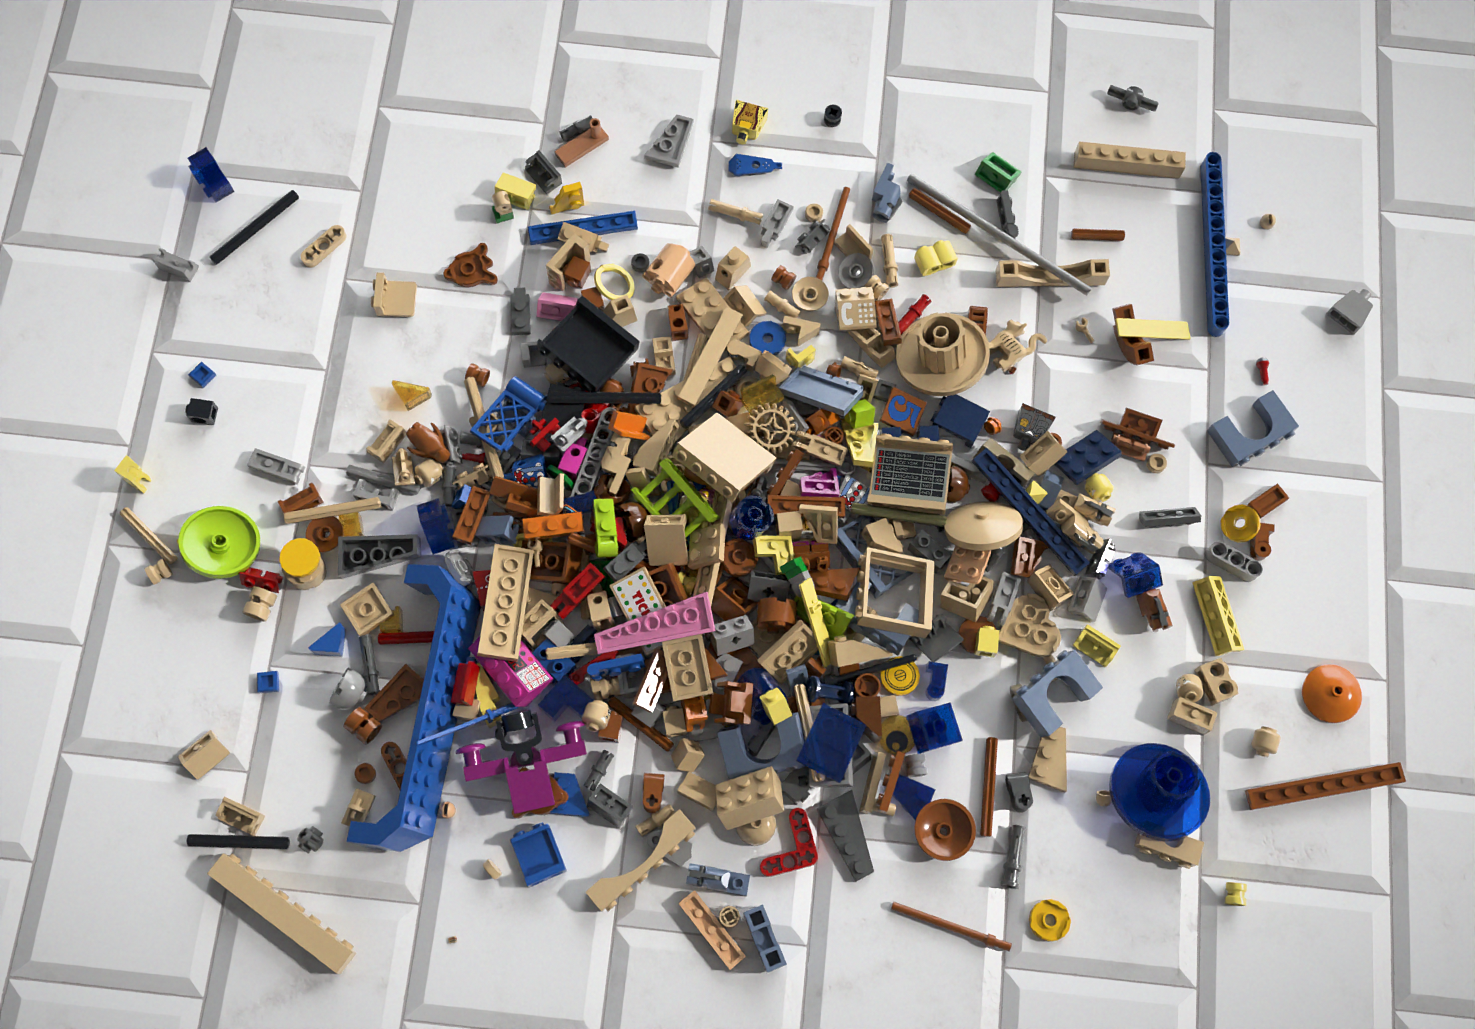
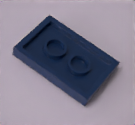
M1096 430L1066 449L1067 453L1054 465L1072 482L1078 485L1120 458L1122 451Z

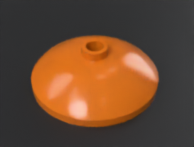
M1319 666L1312 670L1303 682L1302 696L1306 707L1315 717L1324 722L1341 723L1347 721L1358 712L1361 706L1362 692L1358 681L1348 670L1340 666ZM1335 688L1339 690V694L1335 692Z

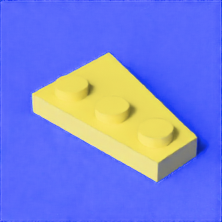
M841 419V427L853 465L873 467L879 423L854 429L844 419Z

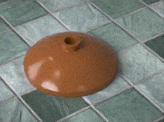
M951 799L934 800L921 809L915 821L914 831L917 843L927 855L941 861L958 859L965 855L974 843L976 836L974 819L969 810L957 801ZM940 828L946 829V835L940 833Z

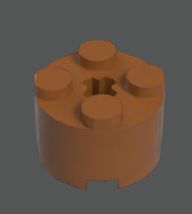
M775 597L760 599L757 609V629H767V633L778 634L779 630L789 631L796 624L797 602L791 599H786V602L777 601Z

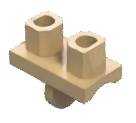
M356 788L341 823L350 827L351 821L365 822L376 796Z

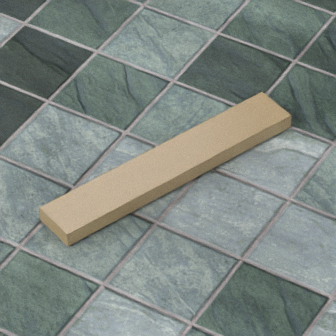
M726 306L681 390L678 400L695 407L743 314Z

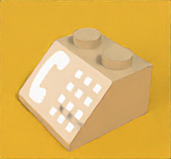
M872 287L835 290V311L839 331L876 328L875 299Z

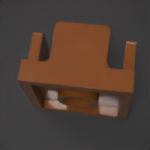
M718 682L717 687L724 688V695L710 694L709 713L721 715L722 718L714 719V723L722 724V726L750 724L753 683Z

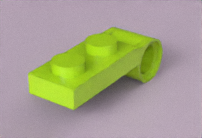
M593 499L596 557H617L618 543L613 499Z

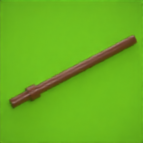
M849 187L843 188L822 259L818 262L816 278L823 280L825 271L829 267L828 261L850 193Z
M897 902L892 904L891 910L984 942L986 946L992 948L995 946L1006 951L1011 949L1012 943L1000 940L993 934L988 933L986 935Z

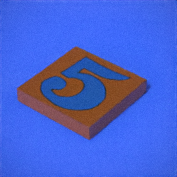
M893 387L879 421L890 427H901V432L913 437L927 402Z

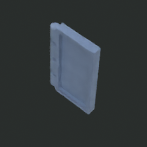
M803 366L802 368L798 367L780 385L779 393L845 416L863 396V386L853 382L849 383V381L836 376L832 378L830 374L821 371L816 372L815 369Z

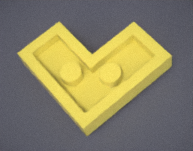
M754 536L752 539L755 557H773L776 575H786L785 573L782 574L779 567L795 559L791 536Z

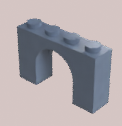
M1274 390L1258 398L1252 405L1265 423V438L1252 440L1244 437L1228 416L1213 423L1207 430L1232 467L1238 464L1240 466L1246 464L1253 455L1256 458L1265 452L1264 449L1267 447L1272 449L1281 443V439L1285 438V440H1288L1296 434L1294 431L1299 425Z
M869 581L868 591H869V589H870V587H871V585H872V582H870V581ZM856 582L848 601L838 600L835 607L855 615L859 601L856 599V593L860 583ZM906 603L897 619L918 623L919 610ZM855 616L848 625L853 631L864 635L870 641L879 644L897 656L910 635L857 625V617Z
M1064 650L1059 653L1054 663L1050 662L1044 666V671L1041 674L1034 675L1030 679L1031 683L1019 688L1016 691L1017 695L1012 698L1040 737L1050 736L1063 724L1047 699V689L1054 678L1064 681L1080 702L1090 700L1103 688L1076 650L1068 652Z
M798 712L792 713V716L776 724L781 741V749L779 754L771 759H759L747 750L740 725L721 728L717 734L728 779H734L770 766L773 767L776 773L786 770L785 768L793 767V769L805 767L809 758Z

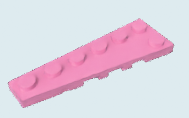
M708 592L594 634L598 654L715 631Z

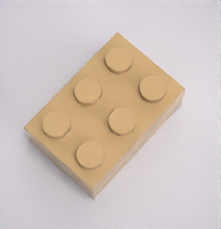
M772 766L715 785L717 815L727 830L784 812L781 781Z

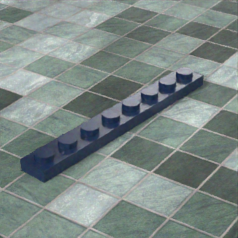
M988 448L984 449L971 461L1005 500L1020 513L1022 519L1073 576H1076L1090 563Z

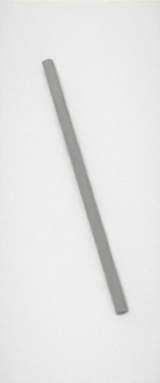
M912 173L907 179L909 183L1087 296L1092 288L930 184Z

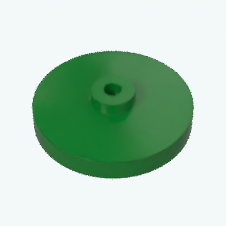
M549 465L546 468L547 473L552 479H555L559 473L564 474L555 466ZM564 474V488L572 492L575 484Z

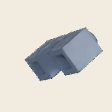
M763 904L744 912V918L766 973L787 965L772 931L771 923Z

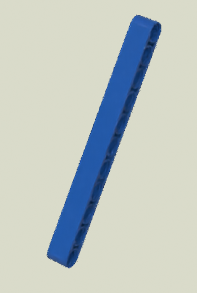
M1209 152L1200 166L1207 329L1211 336L1220 337L1230 323L1222 159L1217 152Z

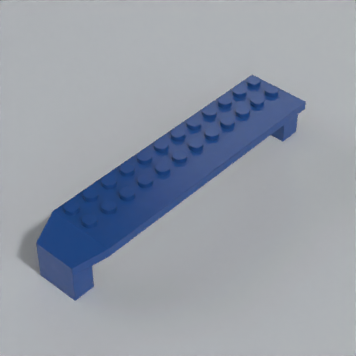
M408 564L404 579L406 585L424 595H435L440 603L398 804L376 824L351 821L347 842L372 849L402 852L433 837L454 733L416 746L415 742L456 727L457 718L452 716L455 704L451 703L459 663L466 664L467 657H470L471 651L468 648L473 644L480 610V601L467 586L458 583L450 572L438 565Z

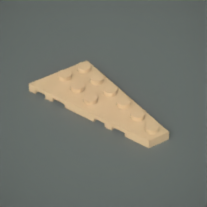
M730 356L717 363L696 405L736 368ZM687 379L661 392L660 404H639L634 408L638 415L647 418L645 427L651 437L671 418L675 419L680 428L672 446L688 430V428L684 429L680 425V420L694 408L678 400V396Z

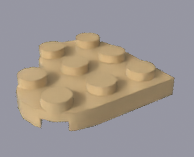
M1028 593L1014 600L1011 612L1008 613L1006 622L999 633L998 642L1033 656L1049 657L1058 649L1061 634L1056 624L1049 620L1050 611L1045 600L1036 594Z

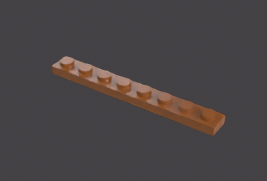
M1401 762L1248 789L1245 790L1250 810L1404 783L1406 779Z

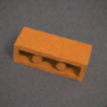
M582 512L522 519L526 541L569 536L571 532L578 535L585 534Z

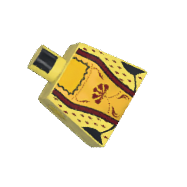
M740 100L735 101L732 133L737 135V143L744 145L748 138L752 140L757 139L767 121L768 108Z

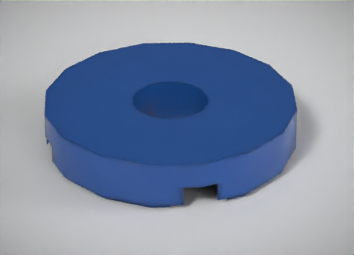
M763 321L756 324L749 336L750 346L762 353L766 350L773 355H778L784 349L786 343L785 331L779 324L772 321ZM771 336L773 341L766 343L763 341V337Z

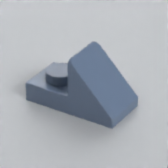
M1048 470L1040 484V487L1048 494L1038 504L1046 510L1054 504L1064 477Z
M805 665L786 670V683L791 696H795V685L803 684L805 686L808 680Z

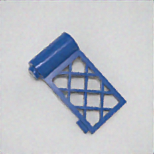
M514 376L502 394L470 429V433L500 453L503 451L507 452L514 444L512 440L536 412L544 410V406L548 402L546 401L547 396ZM507 397L512 400L513 406L502 407L501 402ZM525 409L529 413L526 416L517 417L516 410ZM514 410V418L504 419L503 411ZM493 412H501L502 419L490 420V415ZM516 422L517 427L514 430L506 431L505 423ZM503 424V431L492 432L491 425ZM489 425L490 433L482 434L477 431L480 426ZM504 435L505 441L501 446L494 442L493 437Z

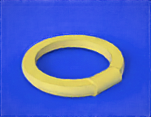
M614 264L600 265L594 274V283L598 291L609 300L622 297L611 294L601 283V274L613 271L620 274L626 280L629 287L627 295L630 299L635 291L634 281L630 274L622 267Z

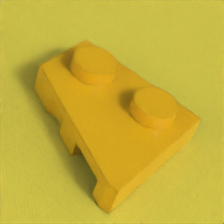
M576 182L562 186L559 191L560 193L554 199L555 205H550L549 209L552 215L584 206L581 183Z

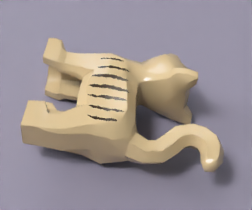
M1011 319L1007 322L1006 329L999 332L991 342H988L990 355L998 350L1003 354V357L995 358L993 364L997 369L1002 368V371L1005 372L1013 367L1016 362L1032 354L1036 349L1037 340L1046 344L1047 338L1040 333L1033 334L1028 340V348H1024L1015 338L1025 333L1024 328L1027 324L1014 322Z

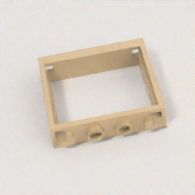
M867 547L863 555L860 554L858 560L861 571H859L857 576V582L860 583L856 593V599L859 600L855 610L857 625L926 638L932 630L934 561ZM870 563L920 573L918 623L867 613Z

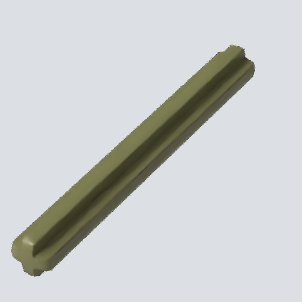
M852 503L851 513L940 527H944L947 520L944 515L861 503Z

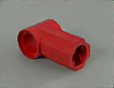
M591 403L588 409L582 412L581 418L587 421L584 428L586 430L585 433L592 434L595 432L601 413L604 409L610 407V403Z

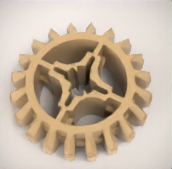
M765 403L764 408L759 405L757 406L758 411L755 409L751 411L754 417L751 415L747 416L751 423L746 422L744 426L750 427V429L745 430L744 433H750L751 439L768 452L770 449L771 454H775L776 450L782 452V446L784 448L789 447L786 441H793L789 435H795L794 431H790V428H794L795 424H790L789 421H792L794 418L786 417L789 414L788 410L782 413L783 406H779L776 410V403L771 405V409L769 403ZM770 413L765 424L757 423L763 414ZM775 415L781 419L784 428L777 425ZM771 424V428L775 429L776 431H772L769 434V430L762 427L770 426ZM756 429L763 433V440H765V442H762L759 439L756 433ZM775 434H783L777 443L770 445Z

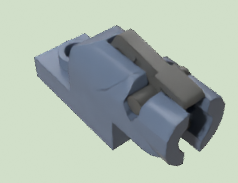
M890 163L886 164L872 196V201L876 202L873 217L884 223L891 220L902 204L900 186L892 182L895 173H893L894 165Z
M693 863L689 864L688 870L690 873L687 876L686 884L703 887L708 890L747 896L750 875Z

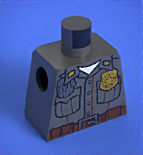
M1022 403L1018 411L1013 434L1014 438L1020 440L1017 447L1022 451H1026L1030 445L1035 443L1049 430L1056 417Z

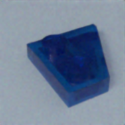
M899 774L892 796L900 802L904 810L916 821L921 809L931 802L936 789Z

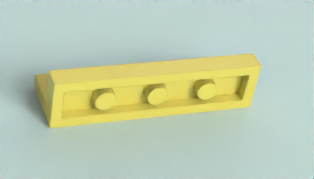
M1207 576L1192 582L1215 655L1221 656L1229 652L1244 650L1221 576Z

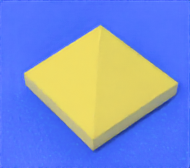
M1032 481L1025 490L1037 504L1048 494L1035 481Z

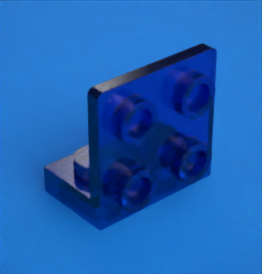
M1136 552L1127 558L1116 559L1108 566L1109 570L1121 578L1124 595L1127 598L1163 586L1160 565L1143 553Z

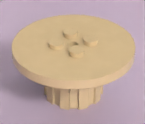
M947 312L933 313L915 321L901 335L902 343L897 344L896 347L897 367L904 381L915 390L932 396L955 395L974 386L986 372L990 357L989 343L982 329L966 317Z

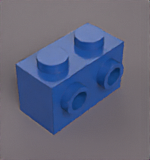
M546 638L532 654L553 678L551 682L553 684L557 682L561 685L577 667L569 658L548 660L546 649L557 646Z

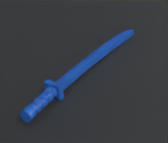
M510 703L491 711L488 709L481 717L416 741L415 744L416 746L422 745L484 720L492 723L493 719L516 710L518 707Z

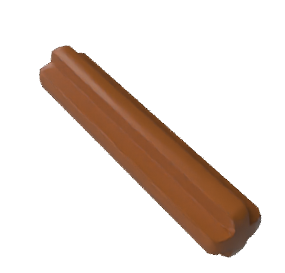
M1074 228L1071 231V238L1123 241L1125 231Z

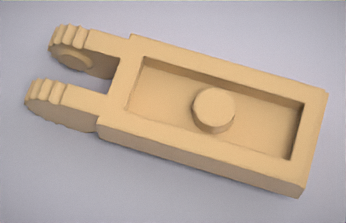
M797 431L796 436L809 441V444L807 446L794 441L792 446L795 449L804 451L806 454L838 467L842 466L848 448L814 434L810 435Z

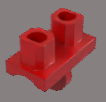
M542 418L539 422L534 419L531 421L533 428L529 432L532 435L537 431L539 432L529 444L532 448L536 446L544 453L551 446L544 437L548 433L552 436L561 428L556 418L545 428L542 427L547 423L545 419Z

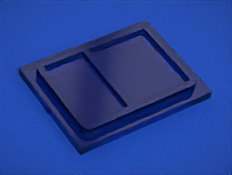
M823 703L796 761L815 770L817 773L841 783L866 728V724Z

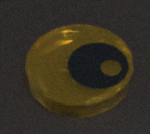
M893 715L882 722V738L879 743L887 753L893 755L900 751L906 754L916 745L918 739L917 729L909 718Z

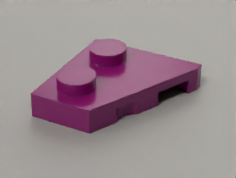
M830 468V471L824 474L818 472L812 476L800 478V495L839 497L840 491L836 468Z

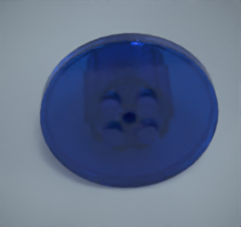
M1141 744L1126 751L1112 769L1109 780L1112 803L1122 820L1137 833L1157 841H1176L1194 833L1205 821L1210 807L1209 787L1200 768L1183 752L1164 744Z

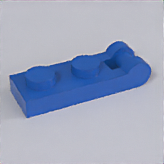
M636 654L590 664L587 672L594 681H599L603 676H618L621 672L626 671L637 672L646 666L642 654Z

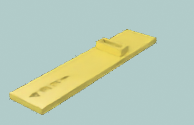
M1115 319L1118 337L1191 339L1188 322Z
M808 578L798 586L823 666L827 667L831 664L828 648L830 638L821 612V602L817 599L812 579Z

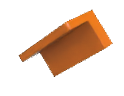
M613 411L608 429L624 437L642 440L651 438L643 433L647 421L646 417Z

